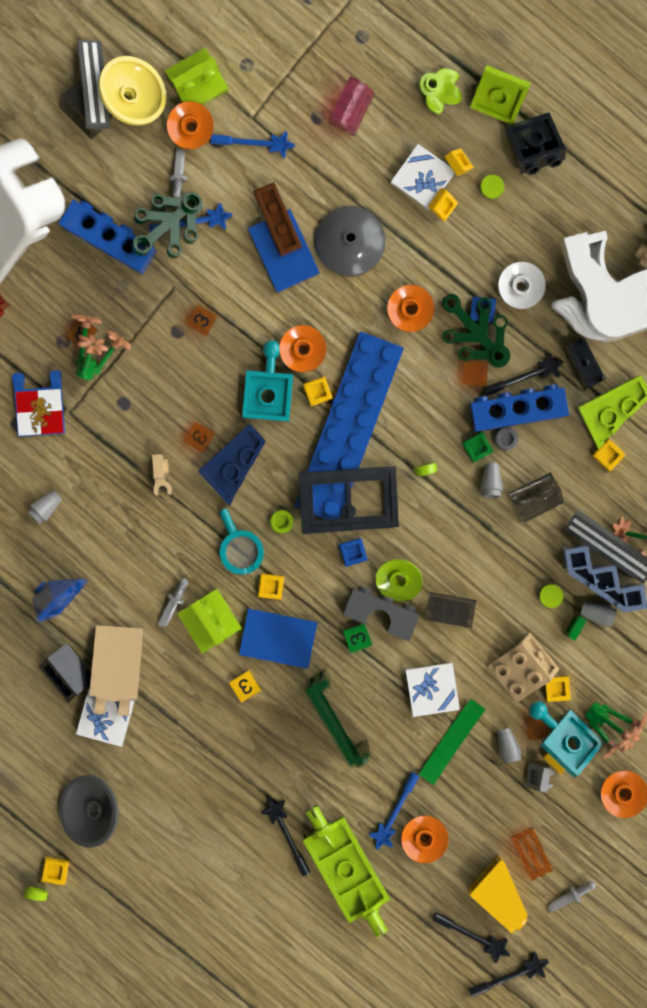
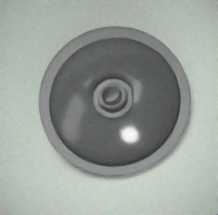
M357 206L340 207L331 211L320 222L315 237L316 251L322 263L332 272L342 276H359L370 271L380 261L385 249V233L380 221L368 210ZM347 235H354L355 240L353 242L347 241Z
M93 775L79 776L70 781L65 787L60 799L59 813L63 829L74 843L87 848L97 847L106 843L114 834L119 818L117 799L111 787L103 779Z

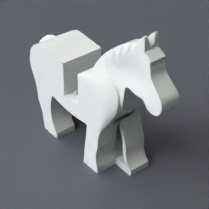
M606 230L588 235L587 232L566 237L560 242L569 277L578 288L582 300L580 302L574 296L555 300L551 304L552 309L560 314L576 332L584 337L603 343L613 342L647 330V269L617 283L609 275L605 265L604 251L608 238Z

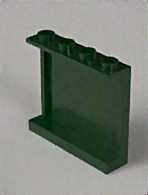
M325 669L306 680L305 692L349 767L356 766V768H359L370 761L368 757L372 756L369 741L366 739L355 746L353 745L323 693L324 690L331 687V676Z

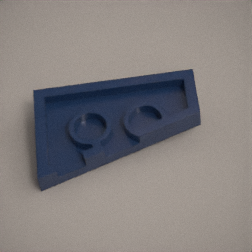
M250 423L198 470L201 476L229 506L266 442Z

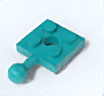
M269 340L263 345V354L267 357L265 372L246 371L242 418L290 421L293 374L275 373L276 358L280 355V344L277 341ZM265 390H271L275 394L274 400L270 403H265L261 399V394Z
M541 701L531 703L529 706L530 716L535 720H542L551 729L540 745L573 778L578 777L604 742L571 710L567 711L557 723L547 713L548 709L545 703ZM569 738L575 740L577 745L575 750L569 747Z

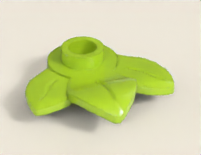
M444 68L440 69L436 74L426 73L420 78L419 89L425 95L426 105L432 112L441 114L444 104L455 105L462 101L460 90L454 85L459 78V74L456 71ZM429 80L434 83V88L429 87Z

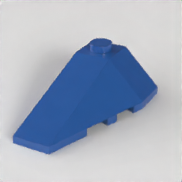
M81 578L52 580L47 583L43 581L35 589L34 593L36 595L32 599L37 620L43 622L58 617L88 583V580Z

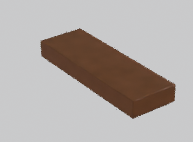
M275 182L254 190L253 194L280 256L283 257L301 249V242Z

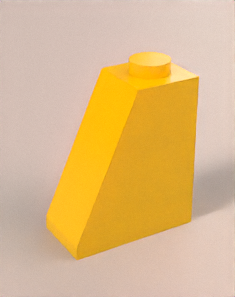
M498 855L467 890L476 902L508 931L513 933L525 925L528 915L503 858Z

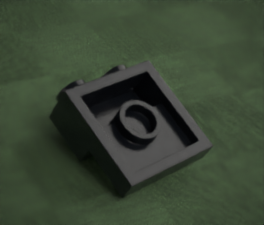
M550 112L505 126V133L512 147L513 157L520 174L534 175L542 167L549 165L551 168H555L565 160L566 148Z

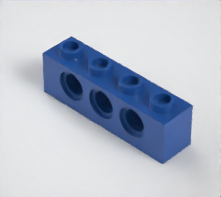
M72 200L58 224L66 231L143 275L157 252L153 244L146 256H138L133 251L130 253L124 252V246L129 242L133 243L136 237L133 235L134 231L124 224H121L119 227L112 223L114 219L104 212H101L100 215L92 211L93 206L81 200L79 203ZM87 219H94V226L90 229H85L83 226L84 222ZM107 231H114L115 236L112 240H104V234ZM137 245L139 250H145L143 245Z
M555 384L544 386V391L535 392L534 388L521 390V395L511 396V392L498 394V399L488 400V396L474 398V403L469 404L473 433L569 416L565 387L558 388V385ZM537 398L546 400L547 408L545 410L537 408ZM514 402H521L523 404L524 411L522 414H517L513 411L512 406ZM495 405L500 408L501 415L499 418H493L489 414L491 406Z

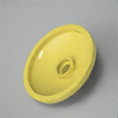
M122 56L111 60L101 71L98 81L101 100L106 109L118 120L130 125H146L157 119L164 110L166 104L164 83L157 71L145 61L136 57Z

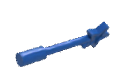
M287 131L280 138L271 135L272 141L232 138L227 135L215 134L211 136V144L271 147L270 153L279 152L283 159L286 158V150L295 148L294 143L287 141Z
M219 203L216 211L206 210L209 216L196 218V224L210 222V228L219 224L226 230L225 220L233 217L232 213L223 212L222 203ZM186 220L180 221V227L187 226ZM162 222L149 224L150 232Z
M411 771L403 786V792L385 827L380 822L378 831L369 833L370 837L376 839V850L383 844L391 848L393 847L390 837L395 833V829L390 828L408 793L412 792L419 778L418 774Z

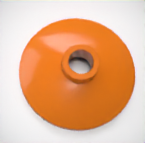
M192 101L180 103L172 109L168 116V134L171 140L181 148L198 149L204 146L213 134L214 122L212 115L200 103ZM189 123L195 124L193 131L187 130Z
M405 285L393 292L388 301L387 312L389 319L394 326L405 332H416L425 328L434 315V302L431 295L417 285ZM413 306L415 312L412 314L407 313L406 307Z
M298 325L292 327L283 335L280 341L279 351L281 359L287 367L294 371H312L325 358V339L317 329L311 326ZM300 346L307 347L308 350L305 354L299 353L298 349Z
M621 770L614 772L605 779L601 787L602 803L606 810L616 817L630 818L636 816L647 804V785L638 774L632 771ZM626 789V795L623 797L619 796V791Z
M427 815L415 817L405 825L402 831V847L407 856L416 862H434L443 856L448 847V832L443 823L435 817ZM427 834L429 838L427 841H421L420 836Z

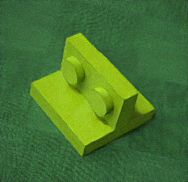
M206 48L165 70L182 103L192 101L204 105L229 91L226 82L219 72L218 64L214 57L209 55Z
M486 65L470 108L509 124H514L531 83Z
M218 588L177 614L201 653L218 645L242 629V626Z

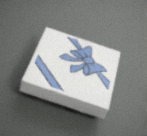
M417 144L391 181V184L429 211L428 205L440 188L444 189L455 172L445 162Z
M452 662L405 669L413 717L460 710Z
M89 688L76 734L122 747L135 700H130L129 716H119L120 702L106 701L105 715L95 714L96 697L89 696Z

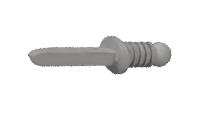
M176 148L174 175H170L169 180L173 181L172 197L181 198L182 183L187 182V177L183 176L185 152L181 148Z
M183 578L179 581L173 595L168 594L167 597L170 601L158 623L159 626H167L178 604L183 605L184 600L181 598L188 586L187 579Z
M589 881L587 884L585 883L576 889L573 885L570 886V892L548 904L547 909L549 913L575 900L577 903L581 902V896L596 888L595 882Z

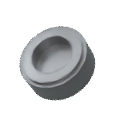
M501 428L494 436V443L502 451L512 450L518 443V434L512 428Z

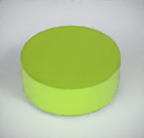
M497 175L486 176L480 185L481 194L490 200L500 197L504 190V182Z
M436 462L413 467L416 477L429 475L438 470Z
M278 510L272 514L270 525L275 532L287 533L293 527L294 520L288 511Z
M548 584L541 588L539 600L544 606L555 608L562 603L563 592L560 587Z
M26 887L23 897L31 900L46 901L48 891L37 887Z

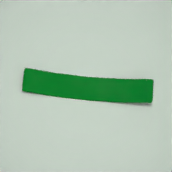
M472 699L469 700L422 768L419 776L432 785L437 782L460 745L486 709Z

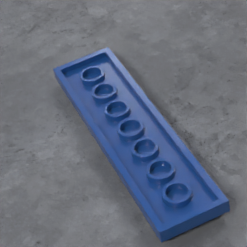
M360 331L307 472L359 469L404 347ZM345 483L312 485L314 515L324 519L340 518L342 507L346 504ZM298 495L294 506L300 509V495Z

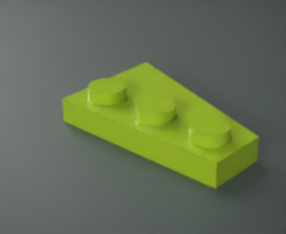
M637 375L577 406L578 412L596 449H600L605 444L604 442L612 434H615L620 426L647 401V386L642 375Z

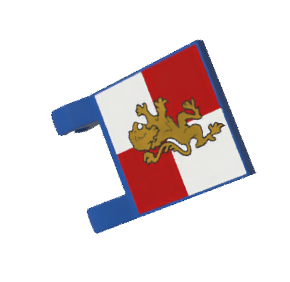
M59 370L50 372L52 387L25 389V376L23 373H14L12 380L15 393L18 437L65 434L62 372Z

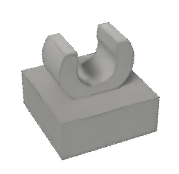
M529 763L525 786L539 792H547L548 788L553 787V784L549 783L550 775H555V772L545 766Z

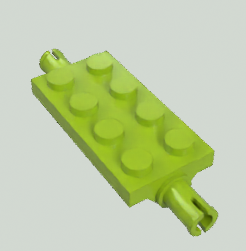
M318 805L313 806L312 810L309 808L305 811V814L308 816L315 831L303 838V843L347 921L351 923L359 918L366 919L374 936H381L380 930L384 934L388 931V928L385 926L378 911L381 905L390 901L388 893L344 815L331 823H327Z

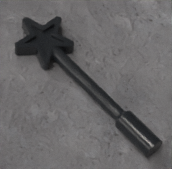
M548 353L546 361L537 363L540 368L507 381H499L483 388L485 395L489 396L504 390L507 386L543 373V379L549 374L559 378L560 374L557 368L564 361H554L552 353Z
M269 797V807L262 810L261 814L270 815L272 825L277 820L295 856L294 861L302 877L306 876L311 871L303 855L299 853L282 819L287 818V814L282 810L286 801L282 800L275 803Z
M438 912L434 914L432 921L448 929L452 928L487 946L483 950L485 953L493 954L494 963L498 962L501 955L510 956V953L505 949L508 942L506 937L497 941L491 935L490 942L455 924L453 920Z
M534 951L531 960L522 961V964L526 967L493 981L483 982L469 988L471 997L473 998L485 993L494 986L528 973L529 979L535 974L545 978L543 968L549 961L548 959L539 960L537 953Z

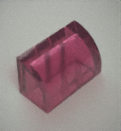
M350 76L330 115L329 124L355 136L375 96L374 91L360 80Z

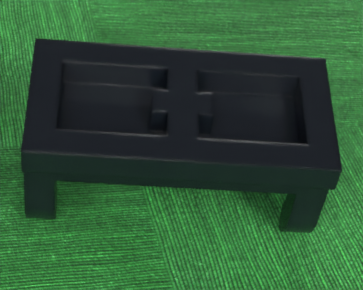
M585 337L563 348L584 390L606 379Z

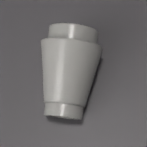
M487 463L485 464L480 492H482L483 498H500L501 492L504 490L499 464Z
M52 490L30 505L31 508L27 512L39 524L43 521L47 522L62 499Z
M584 603L580 616L604 628L606 626L612 627L617 609L611 608L612 605Z
M511 728L497 731L499 757L503 760V764L521 760L520 753L522 751L511 732Z

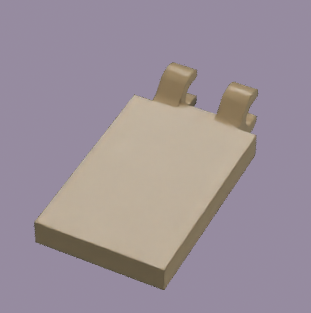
M96 625L89 692L90 697H96L95 714L105 715L106 701L120 702L118 715L129 716L130 700H138L144 629Z

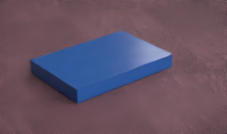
M291 209L287 210L302 245V248L281 257L266 221L248 228L277 293L320 274Z
M248 608L239 655L308 669L318 622Z

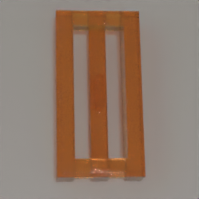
M533 827L511 836L532 881L536 880L539 876H544L545 873L553 872ZM531 834L546 867L541 868L526 835ZM520 838L523 839L536 866L537 871L534 873L518 841Z

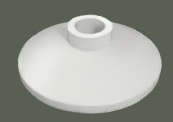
M516 262L509 265L502 272L498 282L501 298L509 306L516 309H527L536 305L543 297L546 287L542 272L535 265L528 262ZM518 283L524 284L525 289L523 291L517 289Z

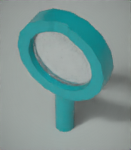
M226 508L219 512L229 534L225 537L220 547L221 562L226 569L234 574L244 575L252 573L263 561V543L258 536L250 531H237Z

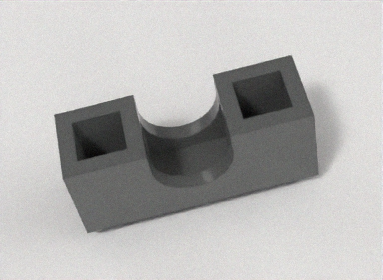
M359 586L358 590L352 589L343 612L344 616L365 624L371 612L383 610L390 618L387 633L410 641L420 614L415 612V607L403 603L402 607L393 604V598L382 594L380 598L371 595L372 590Z

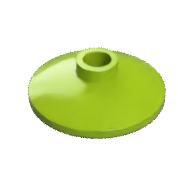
M393 559L379 567L376 574V585L383 595L393 598L394 601H408L416 597L421 591L423 578L419 569L414 564L402 559Z

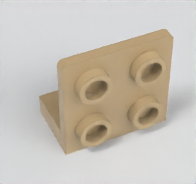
M530 632L523 636L514 648L488 665V668L515 702L521 701L550 682L559 670L558 666Z

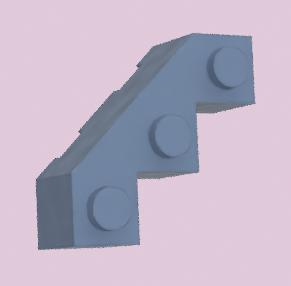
M585 544L561 548L565 571L623 612L647 609L645 588L642 583L619 585L617 568L613 563L592 567L589 547Z

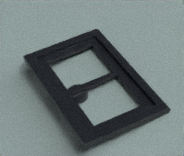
M396 466L298 473L302 534L399 527ZM383 480L385 515L354 517L356 509L351 504L350 482ZM345 483L346 505L341 510L342 516L345 518L314 520L312 485Z

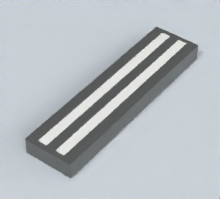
M78 40L77 54L86 129H109V111L104 106L98 89L99 76L104 68L101 41Z
M577 510L565 531L644 584L647 580V557Z

